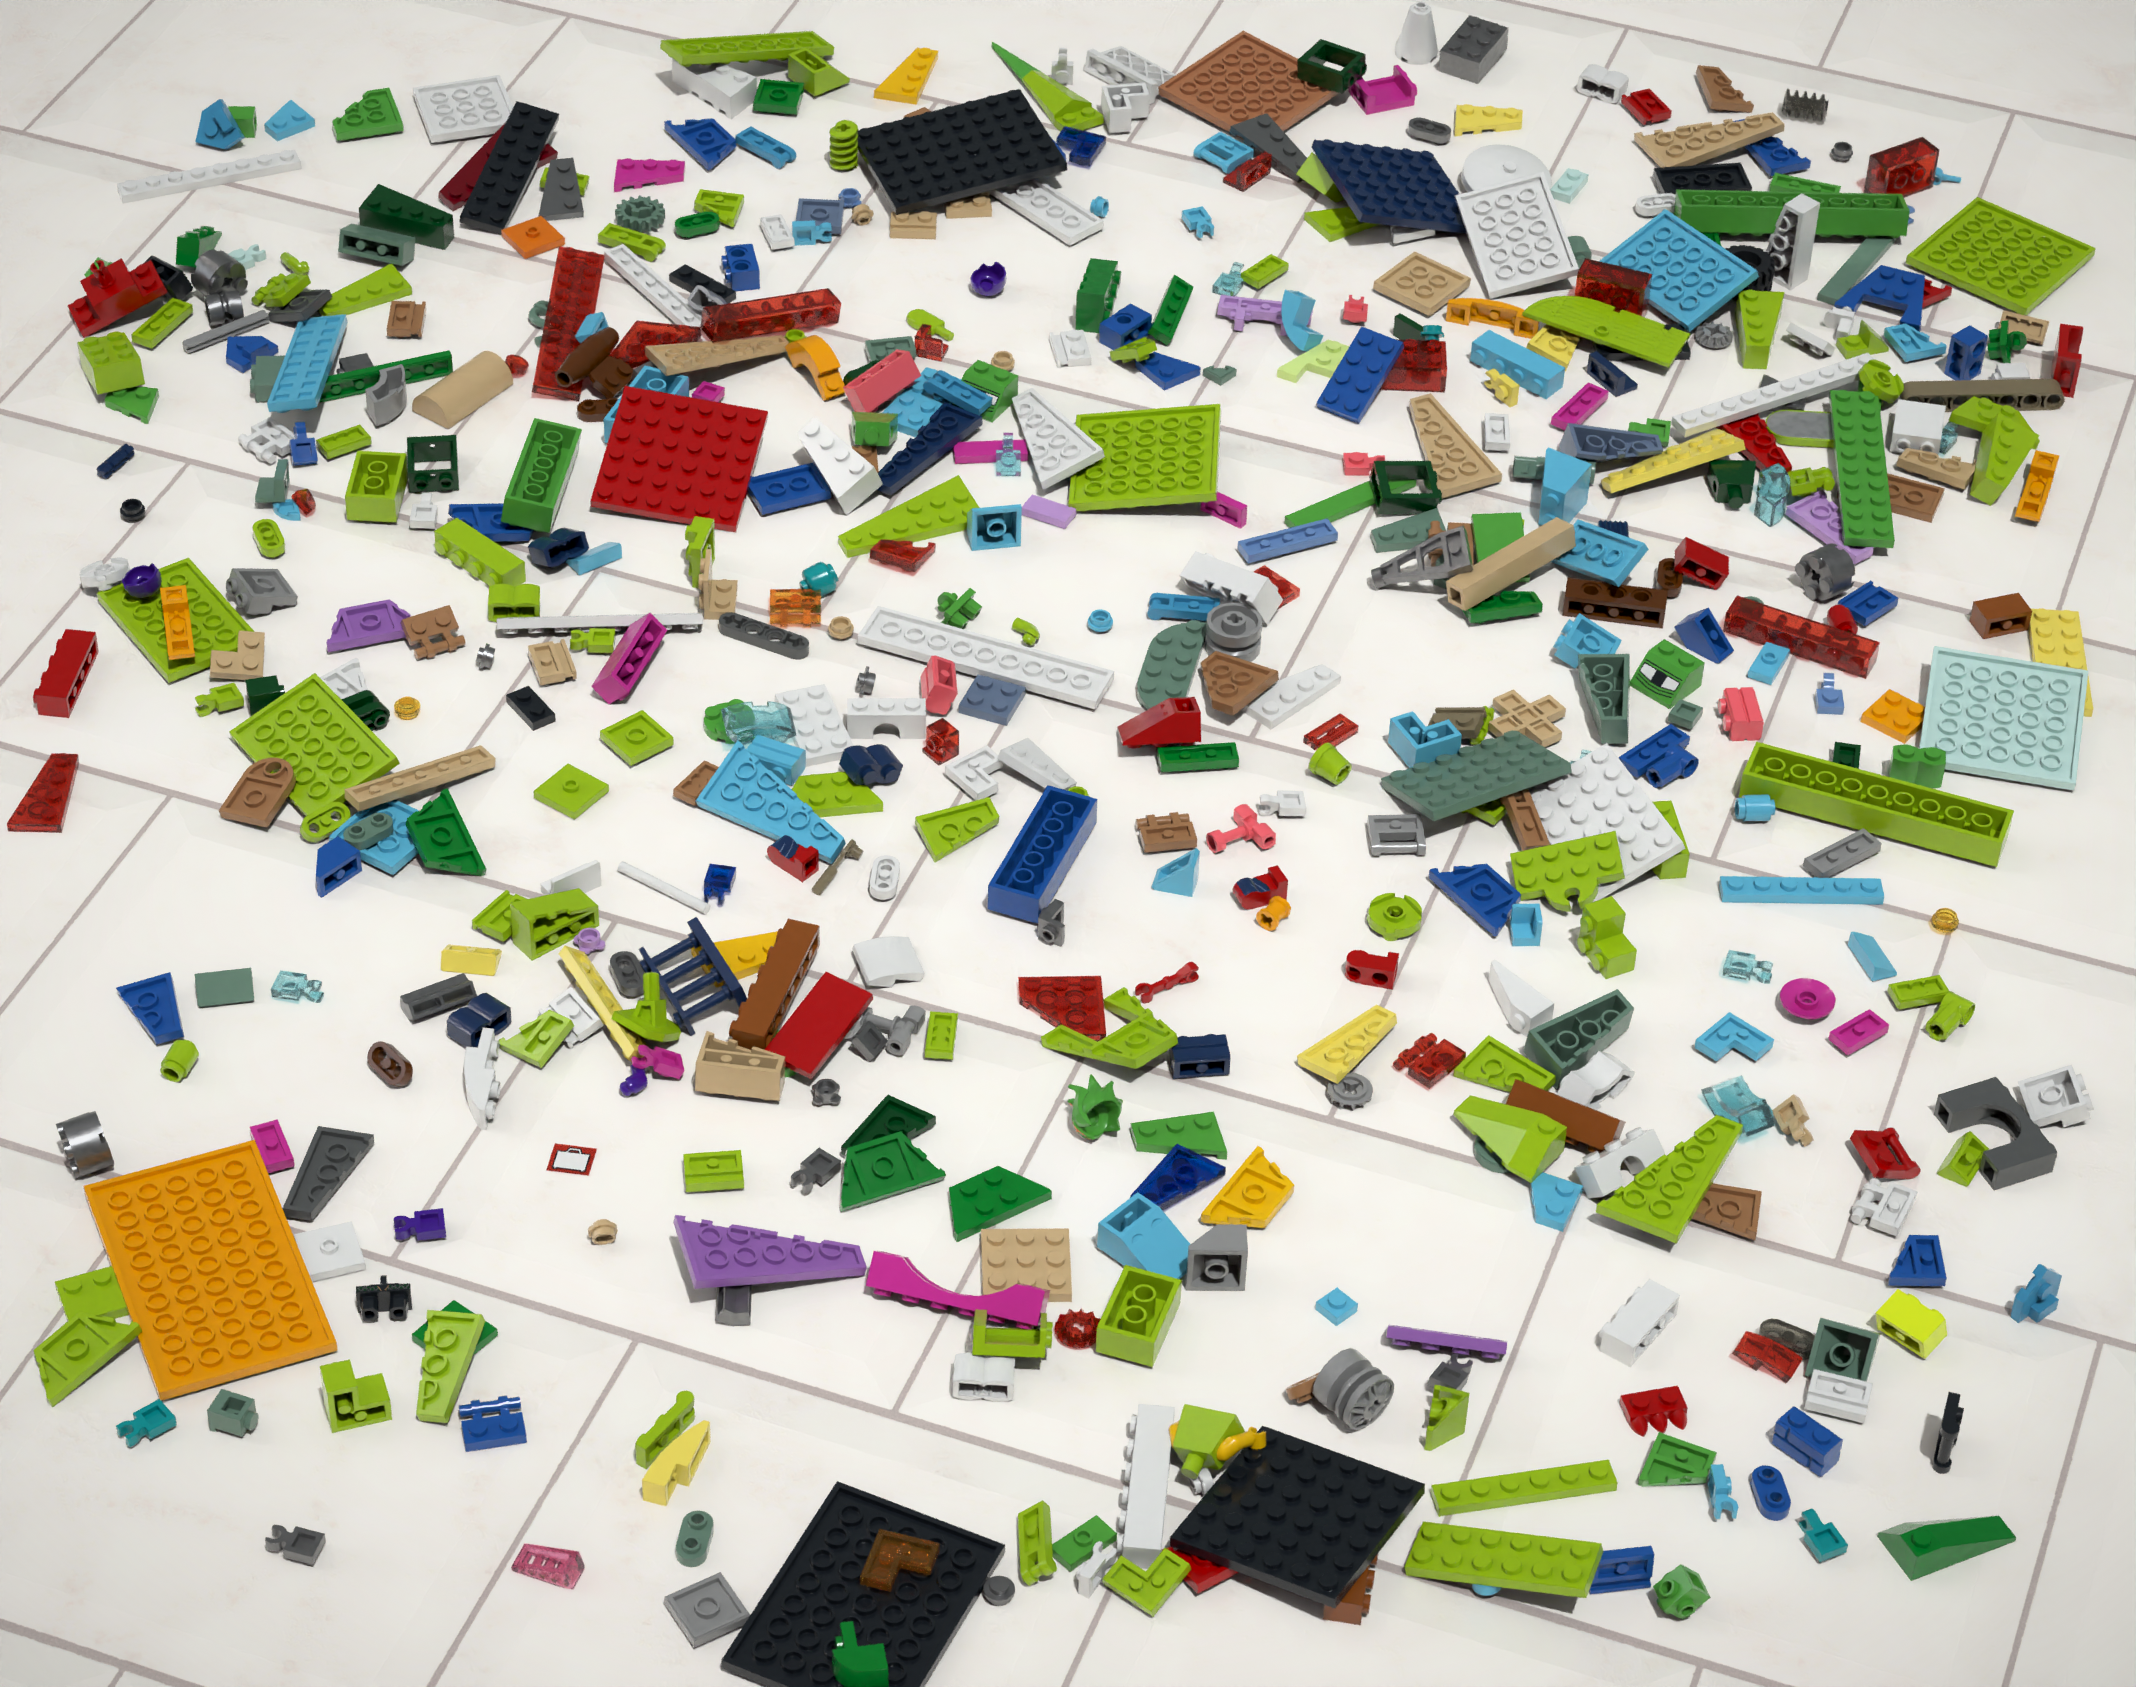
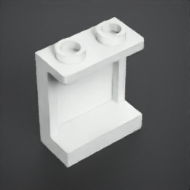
M1898 399L1890 452L1902 454L1906 448L1933 452L1939 455L1946 406Z

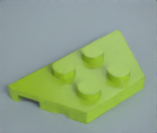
M1975 396L1953 410L1948 419L1950 422L1983 432L1999 413L2033 431L2018 410L2009 405L2002 406L1993 403L1987 398ZM2039 438L2033 445V449H2037V446L2040 442Z
M846 772L799 776L792 788L797 797L802 802L807 803L819 817L883 812V801L868 786L855 784Z
M79 1311L33 1351L49 1404L52 1407L58 1404L142 1332L140 1325L132 1321L130 1325L117 1323L115 1318L97 1317L92 1313Z

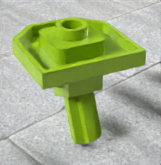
M656 972L644 973V1000H638L636 1008L614 1011L611 1019L648 1040L660 1042L678 1040L681 1034L678 1024L667 1019L666 999H660L659 974Z

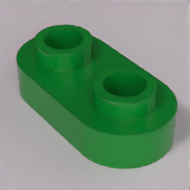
M706 211L680 217L675 221V232L683 238L712 233L720 226L719 215Z

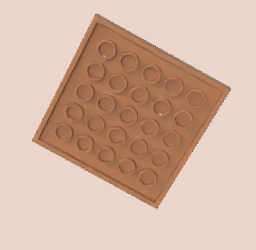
M1245 31L1240 32L1158 87L1159 95L1228 132L1232 125L1266 113L1282 131H1285L1339 93L1298 79L1297 58Z

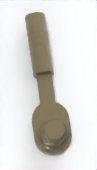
M851 839L836 862L828 866L812 887L814 894L821 895L837 874L838 866L846 857H854L857 860L861 858L864 851L856 845V841Z

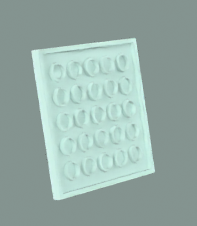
M1934 646L1919 749L1936 747L1946 751L1945 770L2074 791L2077 779L2088 670Z

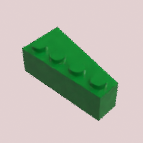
M1090 258L1086 273L1083 275V282L1080 283V287L1077 290L1075 330L1099 333L1100 323L1111 316L1122 276V271H1118V261Z

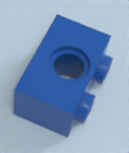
M1130 303L1100 323L1099 343L1114 350L1142 337H1147L1150 335L1148 331L1152 324V314Z

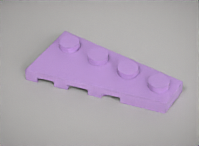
M1823 490L1787 506V516L1824 543H1833L1837 545L1835 547L1839 550L1844 549L1851 557L1853 564H1857L1873 555V547L1843 545L1841 515L1837 511L1838 507L1836 504L1826 499L1827 494Z

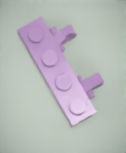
M1227 295L1220 296L1217 315L1235 320L1234 330L1243 331L1245 320H1268L1281 324L1280 335L1288 336L1282 321V301ZM1313 310L1307 325L1311 324Z

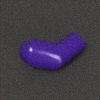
M633 1065L630 1066L632 1075L620 1084V1090L623 1095L630 1096L632 1093L636 1094L647 1087L648 1080L645 1068L638 1069Z

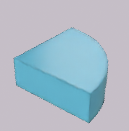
M296 498L288 499L285 502H272L273 510L279 517L291 521L301 520Z

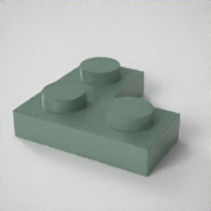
M912 336L865 341V350L869 363L874 360H882L897 349L909 351L912 358L916 357V348Z

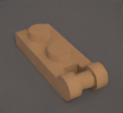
M1528 788L1499 798L1501 804L1505 805L1522 851L1550 845Z

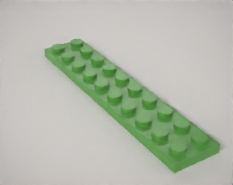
M1830 390L1829 404L1843 545L1893 548L1895 538L1879 397L1870 391Z

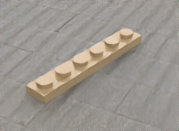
M476 746L345 789L344 798L358 811L367 810L371 807L495 767V757L483 746Z

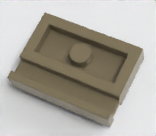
M1436 707V714L1432 715L1428 726L1449 719L1462 734V738H1477L1484 723L1483 718L1487 717L1485 707Z

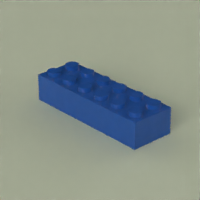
M1047 785L988 884L987 909L1038 924L1042 909L1049 906L1097 823L1098 799Z

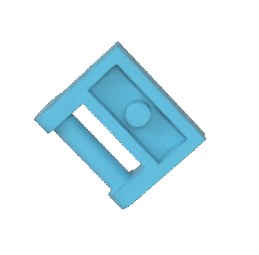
M1219 132L1198 144L1193 154L1199 159L1204 158L1222 168L1223 172L1231 174L1237 166L1253 157L1254 149Z

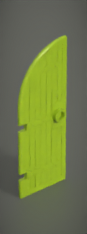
M1578 296L1545 298L1533 303L1522 313L1523 316L1668 368L1691 335L1673 327L1670 330L1664 329L1665 324L1625 310H1621L1618 313L1614 311V306Z

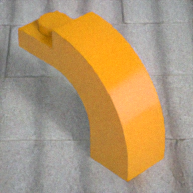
M812 335L787 344L785 349L793 368L806 366L810 370L823 401L845 394L843 389L845 385L838 370L841 367L840 363L825 340L819 336Z

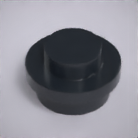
M138 499L125 500L120 508L121 517L129 521L139 520L146 512L145 506Z

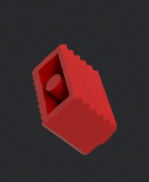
M1685 537L1675 549L1674 570L1675 572L1679 571V574L1683 573L1684 576L1687 575L1688 578L1692 577V580L1700 581L1701 584L1705 583V586L1709 585V588L1713 587L1714 590H1717L1729 575V557Z

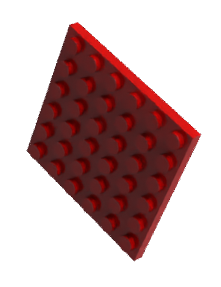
M625 386L590 500L591 507L690 525L694 516L714 519V529L736 533L768 420V411Z

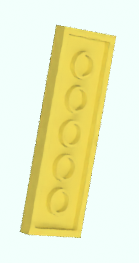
M2031 609L2032 615L2028 631L2033 662L2087 670L2079 611ZM2088 677L2084 716L2092 717L2093 703Z

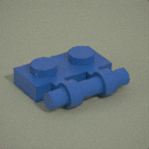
M507 1395L498 1396V1400L480 1402V1399L470 1401V1404L459 1405L460 1418L468 1416L473 1418L472 1420L461 1421L466 1452L527 1443L522 1412L510 1414L509 1411L521 1409L520 1396L507 1398ZM500 1412L498 1416L482 1418V1414Z

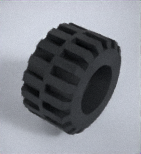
M1750 245L1730 246V248H1725L1758 272L1759 277L1742 291H1771L1775 263L1774 258L1768 252Z

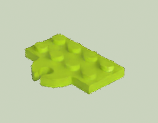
M1616 831L1510 853L1516 890L1521 893L1520 901L1546 896L1550 905L1555 909L1565 912H1571L1570 902L1567 900L1569 896L1579 895L1578 903L1580 908L1583 909V905L1594 901L1598 894L1599 884L1625 879Z

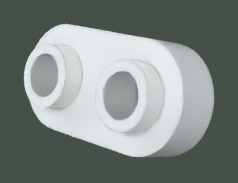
M1664 193L1641 196L1636 200L1635 209L1643 217L1658 215L1665 209L1673 214L1675 194Z
M883 855L874 860L870 877V894L874 898L887 900L896 895L900 875V862L897 858Z

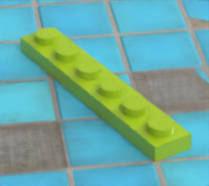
M1608 1459L1431 1485L1430 1493L1439 1517L1611 1492L1617 1490L1618 1482Z

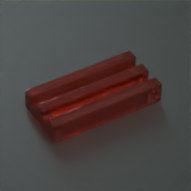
M1339 713L1304 735L1303 743L1306 745L1311 743L1313 750H1316L1325 743H1331L1336 747L1357 734L1359 726Z

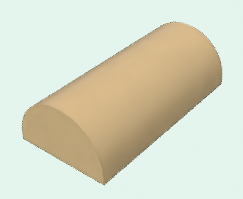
M483 351L415 397L412 403V411L449 429L513 384L512 373L500 356L491 351Z

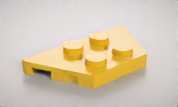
M1257 1146L1201 1213V1222L1265 1228L1294 1193V1184L1287 1176L1281 1173L1280 1168L1275 1162L1270 1163L1265 1158L1264 1150Z

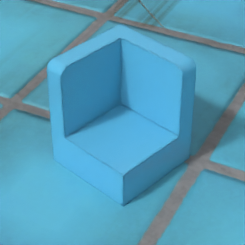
M1540 904L1512 905L1509 926L1512 946H1540L1543 925Z

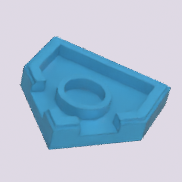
M219 99L202 111L196 143L228 150L245 138L224 100Z
M2038 1264L2032 1272L2035 1276L2029 1281L2026 1289L2021 1287L2016 1294L2011 1318L2020 1323L2025 1318L2030 1317L2038 1323L2055 1311L2059 1301L2056 1296L2062 1275L2054 1269Z

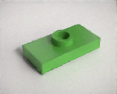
M1095 1515L1052 1544L1053 1557L1071 1572L1093 1556V1546L1098 1541L1103 1542V1550L1117 1541V1533L1100 1517Z

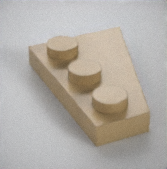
M1906 448L1899 456L1896 466L1910 473L1924 475L1930 480L1947 483L1953 488L1965 489L1973 480L1977 460H1974L1973 464L1960 462L1961 457L1952 456V458L1943 459L1933 452Z

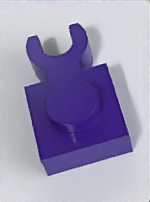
M443 1208L414 1211V1218L406 1216H396L393 1218L394 1228H396V1240H404L411 1235H416L417 1241L446 1238Z

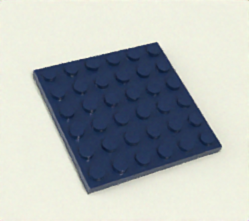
M1329 139L1313 141L1311 148L1359 222L1467 233L1455 195H1459V192L1431 152H1418L1407 148L1402 150L1393 149L1388 146L1375 147L1370 144L1358 145L1347 141L1340 143Z

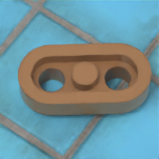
M1319 1373L1286 1387L1285 1390L1289 1400L1296 1399L1297 1403H1302L1313 1398V1385Z

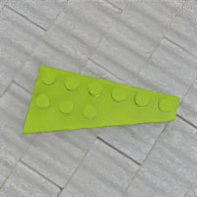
M957 475L839 535L838 544L846 558L964 531L967 530V513L973 508L980 507L960 476Z
M1719 1115L1714 1116L1694 1131V1136L1686 1142L1681 1141L1670 1154L1667 1156L1665 1154L1635 1175L1634 1181L1626 1187L1621 1186L1615 1190L1614 1196L1607 1201L1603 1199L1596 1207V1213L1677 1244L1742 1134L1743 1124Z

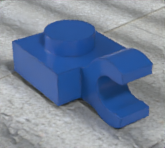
M295 422V427H293L295 439H290L289 441L292 466L317 464L315 438H307L305 422Z

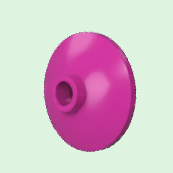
M1799 978L1791 980L1782 987L1780 992L1782 1006L1789 1013L1800 1018H1822L1830 1014L1835 1007L1836 998L1833 991L1826 984L1814 979Z

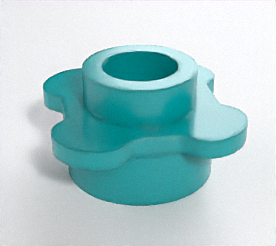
M1425 325L1423 326V332H1420L1421 337H1424L1425 341L1437 342L1439 338H1444L1442 326Z

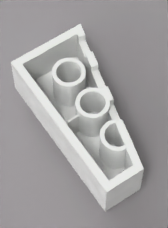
M1800 194L1784 204L1775 224L1776 229L1770 235L1768 247L1764 250V252H1768L1774 258L1775 270L1773 281L1790 291L1808 280L1820 208L1819 202L1804 194Z

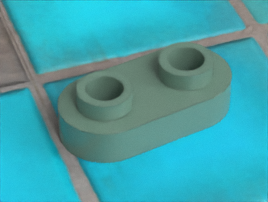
M385 813L372 814L346 828L343 833L344 840L358 850H364L393 833V819Z
M692 1511L682 1520L676 1543V1558L683 1566L697 1567L707 1559L714 1532L713 1518L707 1512Z

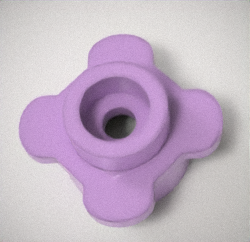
M584 928L574 937V943L578 944L579 950L585 952V954L605 948V941L600 939V932L595 928Z

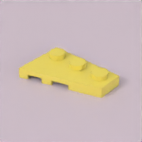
M1469 104L1456 105L1454 137L1462 136V132L1472 131L1473 134H1482V130L1492 129L1495 132L1520 130L1522 128L1523 110L1495 108L1493 106L1480 107Z

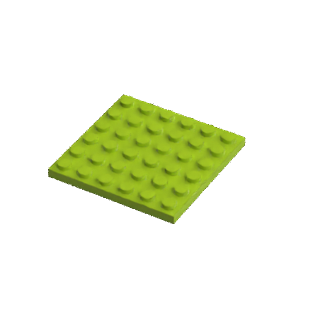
M1976 197L1909 253L1906 258V264L1927 272L1938 279L1954 284L1956 287L1972 292L1976 296L1990 300L1996 305L2006 307L2017 314L2026 316L2095 255L2096 248Z
M1220 404L1076 415L1075 425L1103 449L1105 457L1071 476L1069 507L1076 508V511L1084 512L1099 509L1109 510L1113 508L1217 501L1221 427Z

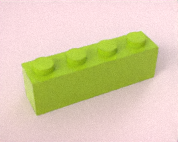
M455 518L434 531L436 551L453 561L457 566L471 573L474 577L488 584V586L509 584L515 587L526 582L525 562L462 520Z

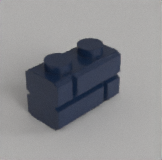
M1207 1034L1205 1036L1193 1037L1179 1036L1177 1037L1178 1044L1169 1049V1061L1173 1079L1229 1075L1231 1058L1226 1034Z

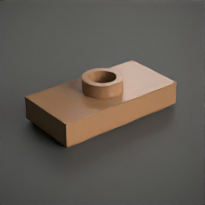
M704 760L673 789V796L696 806V799L719 767Z

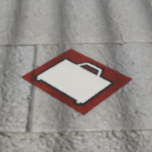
M555 1143L546 1170L589 1176L597 1149Z

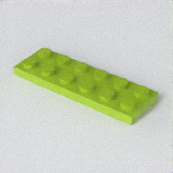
M1423 1521L1404 1568L1407 1576L1587 1598L1603 1554L1602 1543Z

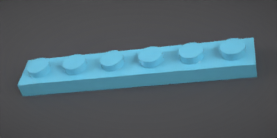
M1720 876L1719 880L1722 902L1883 905L1884 902L1881 879Z

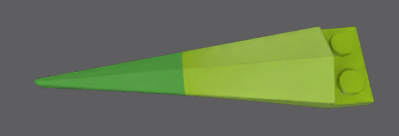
M992 42V49L1016 73L1040 104L1054 127L1067 136L1104 124V115L1095 110L1091 102Z

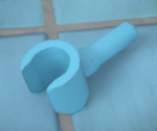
M1934 168L1932 170L1933 176L1929 178V182L1932 185H1939L1942 180L1961 182V177L1944 174L1941 168Z

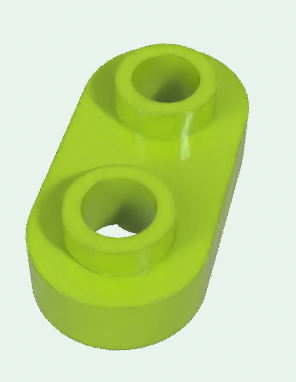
M271 519L256 521L252 526L253 537L261 554L275 558L284 553L285 541L277 523Z
M331 802L312 812L301 823L300 833L302 837L309 842L322 841L350 818V810L341 802ZM331 816H336L339 821H334ZM309 828L316 829L317 833L311 832Z

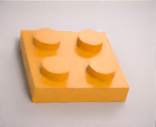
M1889 689L1862 713L1861 722L1905 744L1922 728L1925 707Z

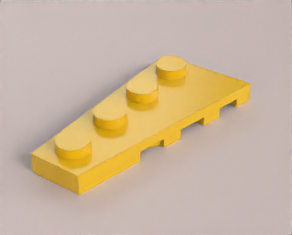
M916 48L874 90V98L917 105L938 60V51L929 48Z
M777 932L713 943L737 980L758 973L759 967L765 965L770 946L774 947L776 943ZM694 947L691 948L692 956H698L699 951L702 949L700 947L696 949ZM704 964L701 968L708 974L713 966L711 964L708 966ZM723 982L713 983L716 988L724 985Z

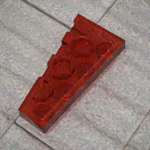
M52 753L7 822L8 832L62 833L79 766L78 754Z

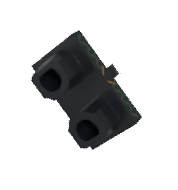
M381 1275L380 1284L356 1286L358 1313H361L364 1321L376 1320L378 1312L390 1311V1317L394 1319H405L408 1310H412L410 1283H388L387 1275Z

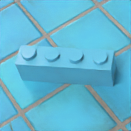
M1491 330L1486 331L1472 342L1471 362L1487 370L1496 369L1500 375L1506 374L1519 384L1520 387L1544 399L1549 398L1563 387L1565 367Z

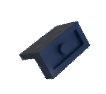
M1597 351L1589 354L1587 374L1612 395L1618 397L1637 389L1638 384L1611 361H1608Z

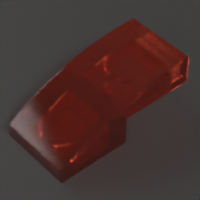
M1748 1331L1743 1334L1732 1354L1755 1371L1763 1366L1785 1383L1792 1378L1803 1359L1787 1347Z

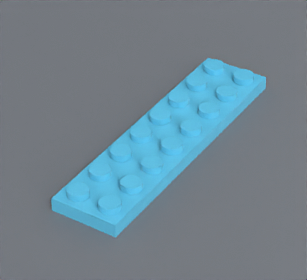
M346 314L308 318L306 321H298L267 402L269 412L286 413L295 409L308 411L318 406L348 323Z

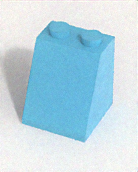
M1549 447L1546 449L1538 525L1542 526L1556 517L1570 523L1587 504L1592 469L1591 463Z

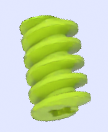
M841 120L829 131L831 136L829 138L831 143L829 146L831 151L830 166L834 169L850 171L858 167V126L855 122Z

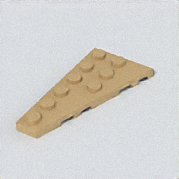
M782 335L653 345L645 346V356L666 376L708 367L716 368L723 364L767 355H779L781 352H786L785 347L789 344V341Z

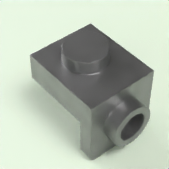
M1054 899L1048 907L1042 909L1038 919V938L1059 947L1065 941V925L1063 924L1064 902Z

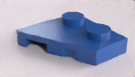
M1157 352L1150 353V357L1145 360L1135 362V368L1164 391L1200 376L1201 367Z
M1909 1235L1904 1249L1897 1259L1894 1270L1889 1275L1888 1285L1945 1286L1947 1277L1939 1236Z

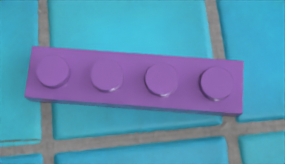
M1390 1324L1387 1329L1386 1338H1392V1344L1410 1346V1341L1422 1343V1348L1429 1350H1440V1345L1452 1347L1453 1353L1469 1355L1470 1350L1482 1351V1357L1499 1359L1500 1354H1506L1507 1341Z

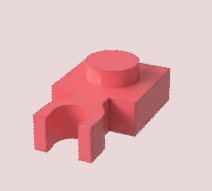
M1349 295L1348 301L1344 303L1343 319L1352 323L1366 322L1368 304L1364 303V297L1361 296L1360 300L1352 298V295Z
M1343 453L1345 476L1369 475L1374 461H1385V455L1368 457V453Z

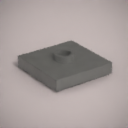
M328 289L302 290L285 306L272 309L268 314L270 322L306 321L332 298V294Z

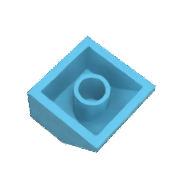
M1021 504L971 509L967 513V535L971 550L1021 546Z

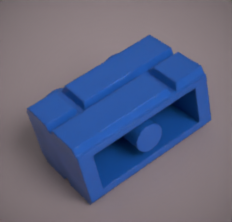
M1794 1406L1789 1409L1776 1422L1772 1444L1803 1466L1810 1468L1819 1477L1826 1474L1839 1461L1843 1439Z

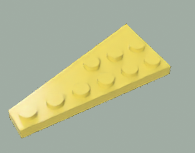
M1715 428L1684 443L1670 446L1662 454L1652 456L1624 470L1608 474V477L1601 479L1602 487L1604 490L1614 493L1746 450L1744 440Z

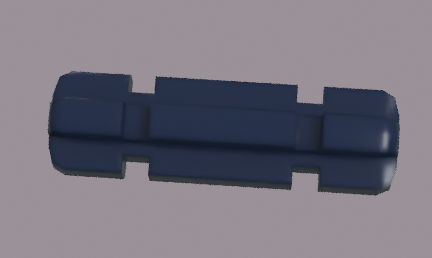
M128 444L122 445L97 467V475L104 479L111 476L113 472L134 456L133 446Z

